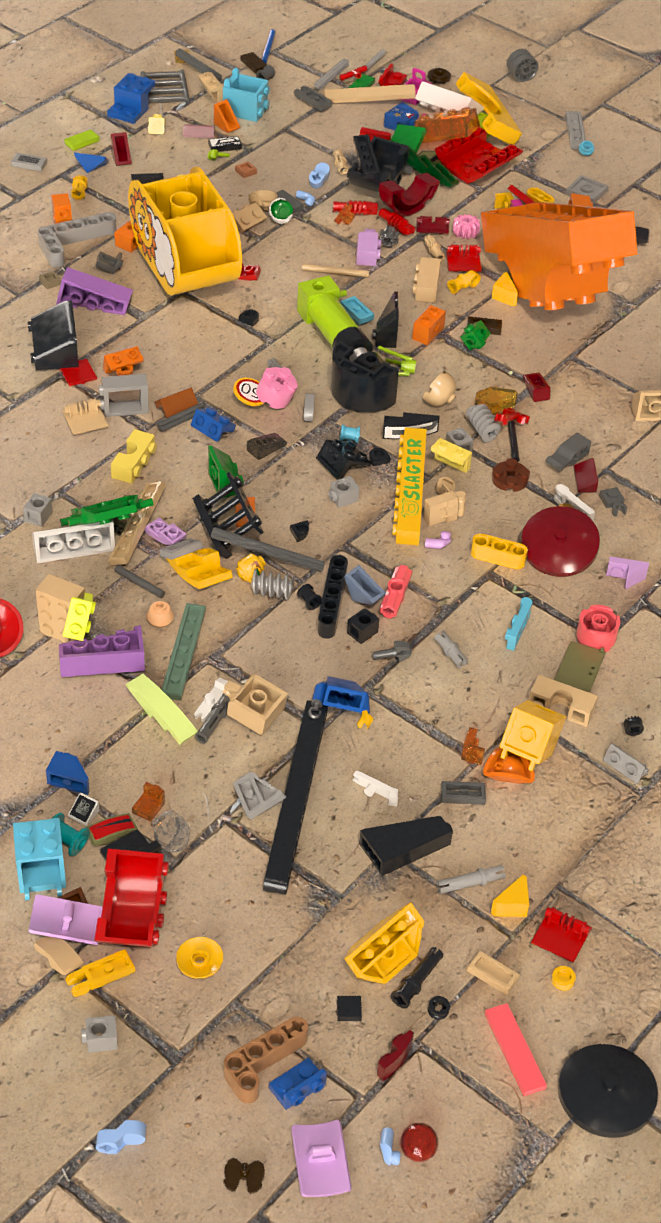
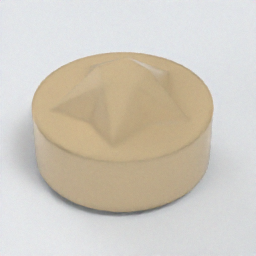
M442 477L436 483L435 488L439 495H441L442 484H445L450 491L453 490L454 492L455 483L449 477Z

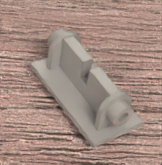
M613 743L610 744L603 761L638 784L642 775L646 776L649 772L647 765L642 764L623 751L620 746L617 747Z

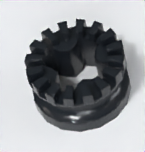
M631 716V718L625 719L623 724L627 735L636 736L644 731L643 721L639 716Z
M443 996L431 998L427 1010L429 1016L435 1020L446 1018L450 1010V1003ZM438 1004L442 1005V1009L440 1011L435 1010Z

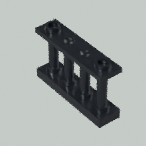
M230 472L226 473L230 483L209 499H203L199 494L192 498L210 538L214 527L226 530L245 516H247L249 522L233 533L243 536L252 528H255L260 534L264 533L261 527L263 523L259 516L254 513L242 489L243 482L238 476L234 477ZM234 490L236 493L234 498L213 512L211 510L213 504ZM237 504H241L242 509L223 523H217L219 517ZM211 538L215 549L225 559L232 556L229 548L231 546L230 543Z

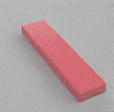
M508 1003L486 1009V1019L522 1095L526 1096L545 1090L547 1084Z

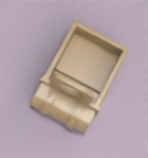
M442 484L441 495L425 499L424 520L428 526L444 521L448 523L457 520V516H464L466 493L464 491H450L445 484Z

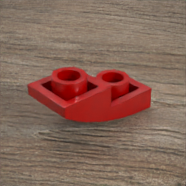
M242 262V270L238 279L257 281L261 273L260 265L244 266Z

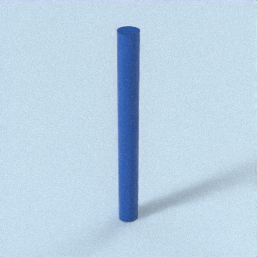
M274 29L270 30L262 60L267 63L276 33Z

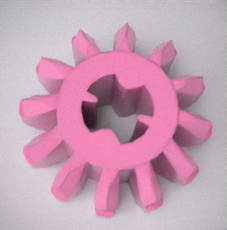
M471 214L458 215L453 221V233L457 237L469 240L470 237L475 238L480 232V220L476 216H471Z

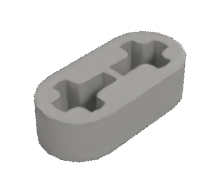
M314 393L305 394L304 421L313 422Z

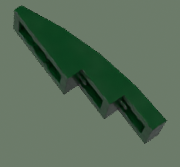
M411 148L409 149L407 163L418 172L430 174L439 180L440 184L447 187H453L460 183L439 160L432 162L425 154L418 156Z

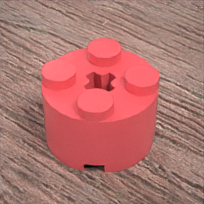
M592 605L589 609L582 610L576 632L579 643L599 650L604 648L605 652H609L617 640L620 617L618 614L616 616L613 613V609L604 605Z

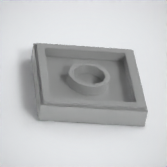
M581 175L566 189L565 194L569 196L571 193L590 196L591 203L595 204L608 191L609 186Z

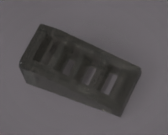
M271 433L248 440L247 451L260 460L286 446L287 441L277 433Z

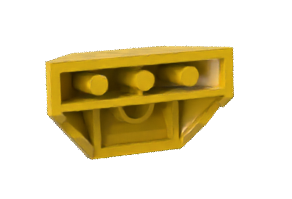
M411 902L380 921L353 944L344 958L357 978L386 984L418 956L424 920Z

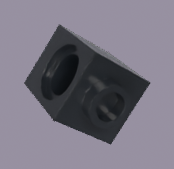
M366 608L348 619L347 634L360 644L378 633L379 618L375 613L370 612Z

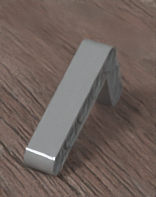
M107 212L40 227L38 229L39 246L52 267H62L65 264L63 245L114 234L117 230L116 215Z

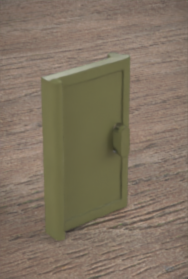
M571 641L555 681L590 692L606 654L604 648L599 650Z

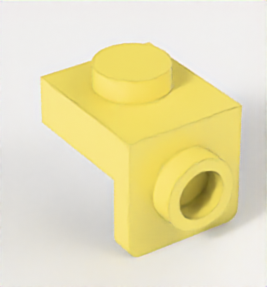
M153 114V117H149V133L164 134L166 118H162L160 114Z

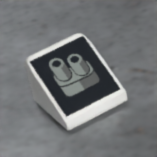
M80 793L68 817L87 826L99 812V803L97 800Z

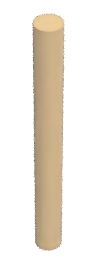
M304 263L302 266V270L369 278V271Z

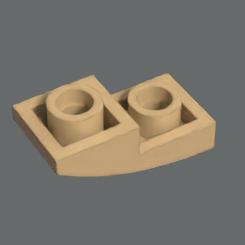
M45 936L34 942L35 950L48 958L50 967L64 976L83 965L79 955L63 939Z

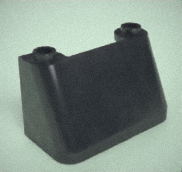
M72 300L63 301L31 317V321H27L28 332H32L34 353H30L31 364L35 363V370L79 367Z

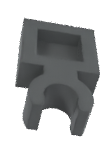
M617 487L600 490L599 497L606 509L612 508L613 516H617L618 510L626 515L627 506L624 504L625 499Z

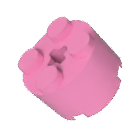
M266 368L256 389L257 397L261 402L269 403L271 408H285L298 387L297 381L289 368Z

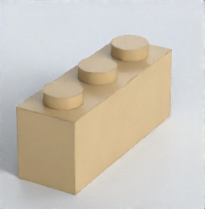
M421 257L420 263H417L413 284V294H416L415 301L435 303L441 259Z

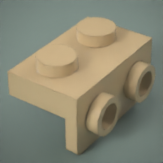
M205 72L198 75V79L216 103L223 101V86L213 73Z
M256 202L251 205L248 203L240 211L235 210L232 212L241 234L267 219V216Z

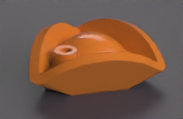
M500 746L492 752L486 761L483 774L494 780L524 784L532 783L535 779L534 771L528 770L531 763L530 760L512 752H508L504 760L500 758L503 751Z

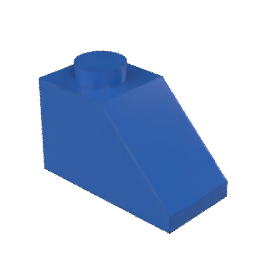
M56 751L46 769L47 784L88 795L90 792L89 778L77 756Z

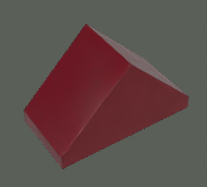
M126 132L111 134V154L116 166L132 164Z

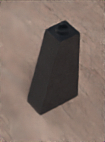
M441 815L362 829L360 830L359 845L379 873L384 876L451 845L453 829L448 822L444 821Z

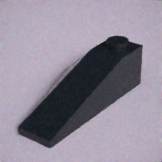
M394 291L377 321L376 329H373L372 340H376L375 347L396 348L399 322L398 291Z

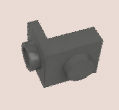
M100 251L95 266L114 274L123 264V253L119 252L117 257L114 258Z

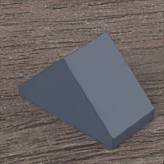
M360 565L345 575L352 601L373 605L386 594Z

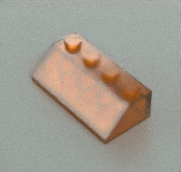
M464 107L458 111L451 109L444 113L442 111H437L430 115L429 113H423L415 121L414 126L426 128L427 132L422 143L468 137L480 127L476 108Z

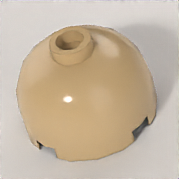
M444 370L429 386V392H425L422 399L436 407L443 406L446 403L450 404L456 397L454 394L456 390L454 378Z

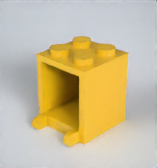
M529 700L514 707L500 744V748L503 749L500 758L505 760L508 752H512L530 760L531 763L528 770L533 772L536 763L540 764L553 755L567 716Z

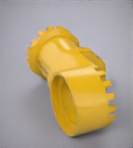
M76 175L73 178L71 196L75 200H81L85 197V189L88 187L86 176Z
M473 270L466 274H459L454 280L447 281L448 289L452 294H455L462 288L464 289L469 286L474 288L479 284L481 276Z

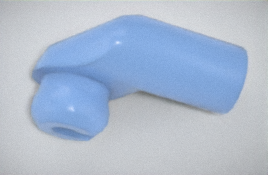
M297 191L296 198L305 200L307 206L313 205V202H315L313 195L308 192Z
M384 1128L381 1131L380 1148L384 1162L389 1166L390 1164L399 1165L401 1153L399 1151H392L394 1131L391 1128Z

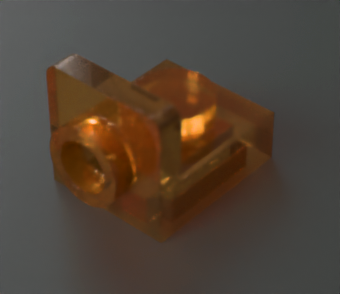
M469 727L463 745L461 760L482 765L485 749L479 747L478 729Z
M145 782L143 785L144 793L132 807V813L151 822L165 804V791L158 785Z

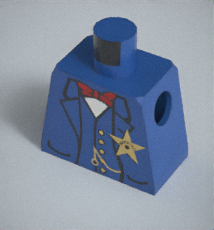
M401 102L384 115V127L394 131L398 124L422 127V122H419V112L404 102Z

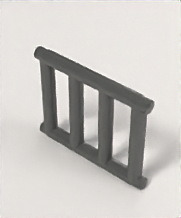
M183 69L168 72L141 71L140 76L149 79L180 77V79L155 80V86L181 85V87L153 88L148 93V104L181 101L188 103L190 101ZM183 93V95L150 97V95Z

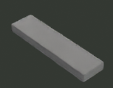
M566 111L565 119L571 150H579V145L586 141L581 112Z

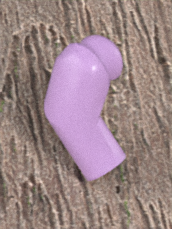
M442 531L441 537L438 539L426 538L425 548L441 549L452 540L450 538L451 533L449 531Z

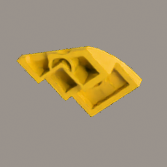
M202 548L172 560L166 558L181 578L198 589L233 578L232 570L221 566L219 551L211 548Z

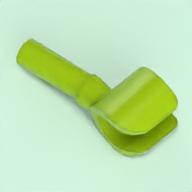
M213 149L208 152L207 158L216 160L217 156L229 157L230 154L221 153Z

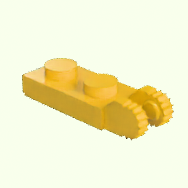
M126 949L82 966V969L68 974L65 981L69 986L79 983L71 989L73 997L87 994L90 989L92 991L135 973L136 970Z

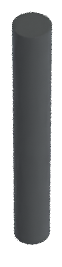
M116 565L114 571L160 598L165 596V591L126 568Z

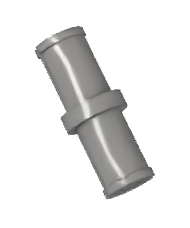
M444 630L441 631L442 636L438 632L434 639L444 649V654L450 657L458 668H462L460 663L465 666L468 663V658L460 651L459 645L453 642Z

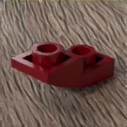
M412 1030L405 1034H398L392 1040L390 1053L380 1058L377 1076L382 1081H385L396 1072L407 1058L413 1042L414 1033Z

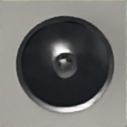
M595 1044L579 1049L563 1065L558 1081L559 1099L569 1118L585 1131L601 1137L620 1138L638 1132L652 1118L658 1101L657 1082L651 1069L639 1056L616 1045Z

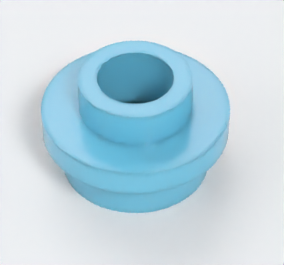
M587 140L583 141L579 145V152L585 156L591 155L594 152L593 143Z

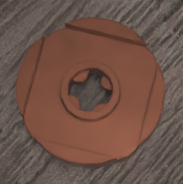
M509 458L493 467L492 482L501 490L507 491L508 488L516 492L523 490L528 484L530 471L524 465L517 463L515 459Z

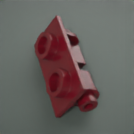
M432 216L417 217L416 232L449 234L450 219H447V217H435V222H432Z

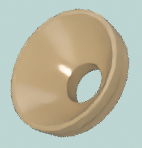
M258 190L248 195L249 203L253 204L256 202L262 211H269L271 202L278 198L277 193L269 190Z

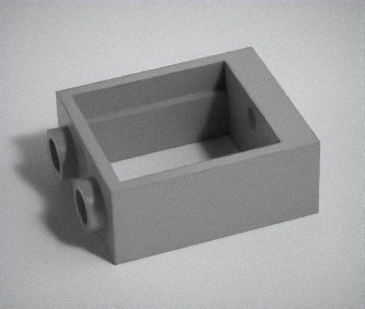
M146 373L102 377V385H99V394L103 396V399H100V409L104 410L105 417L149 413ZM139 390L140 400L109 403L108 392Z

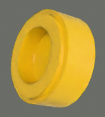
M567 966L556 967L551 977L554 987L563 991L571 989L576 980L575 972Z

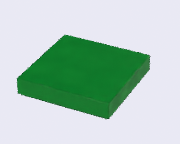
M398 124L390 141L410 146L409 149L411 148L417 154L427 130L423 127Z

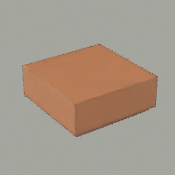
M249 161L235 166V171L243 178L257 174V168Z

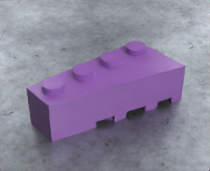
M67 267L61 281L56 305L63 301L72 300L73 308L80 306L87 307V310L101 309L106 313L125 315L133 290Z
M141 625L135 626L134 630L127 632L124 629L118 630L116 634L106 637L104 634L96 635L93 640L89 641L84 638L83 641L75 640L59 644L61 677L145 671Z

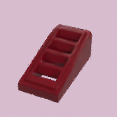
M539 372L523 375V380L534 402L550 400V386Z

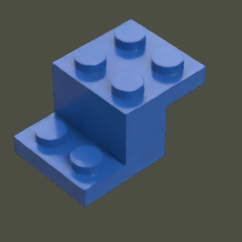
M133 73L125 75L114 86V104L107 110V116L135 124L149 109L148 93L155 87V80L137 76Z

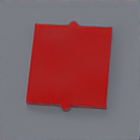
M87 358L78 360L79 367L60 368L69 387L97 380V376Z

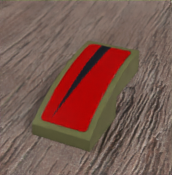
M130 813L112 816L86 827L89 829V839L93 847L108 845L114 842L116 838L138 830Z

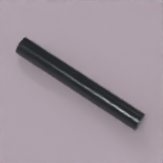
M509 421L508 430L512 459L519 462L515 422Z

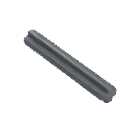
M179 48L176 50L178 58L201 73L212 72L219 82L222 80L220 73L183 49Z

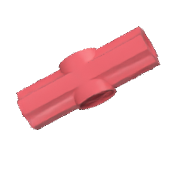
M400 565L396 567L392 579L388 582V589L380 607V613L386 618L396 617L400 605L404 601L405 592L412 576V570L408 566Z

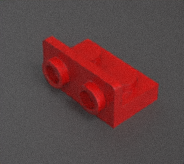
M390 64L385 69L383 75H380L378 83L380 86L404 85L407 81V75L401 72H393L394 64Z

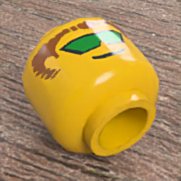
M250 553L237 562L236 572L243 582L252 583L254 569H257V574L260 575L262 570L265 571L264 566H266V563L261 556L257 557L255 554Z

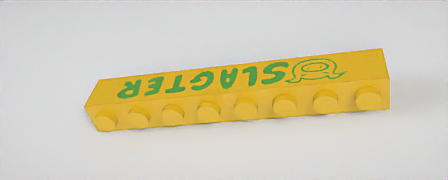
M405 427L404 435L400 434L399 446L403 447H399L398 458L402 459H398V470L401 472H397L396 482L400 483V485L396 484L395 495L399 496V498L395 497L394 508L398 509V511H394L393 520L397 524H393L392 533L393 536H396V544L419 546L427 429Z

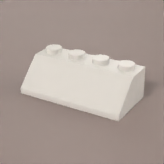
M423 81L415 97L421 106L427 108L429 105L435 111L440 112V110H443V113L449 116L455 114L457 118H474L484 109L482 105L470 97Z
M113 520L102 525L97 522L33 532V548L37 563L112 552L115 548Z

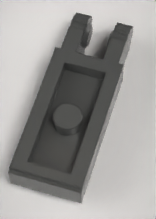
M304 85L301 87V90H294V95L297 99H302L319 111L332 107V101L314 89Z

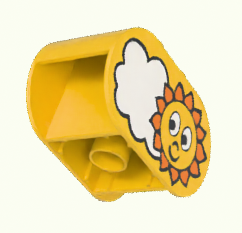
M200 167L191 168L189 174L145 184H141L139 180L130 182L128 206L134 236L140 252L167 294H180L234 281L240 277L242 250L235 219L227 204Z

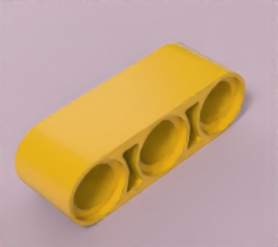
M481 533L473 536L471 556L473 558L512 569L524 568L528 551L525 545Z

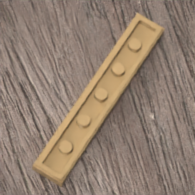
M415 84L325 90V97L330 99L332 103L415 98Z
M163 481L146 484L139 499L146 500L152 498L154 505L131 514L109 557L108 562L111 566L128 564L165 488Z

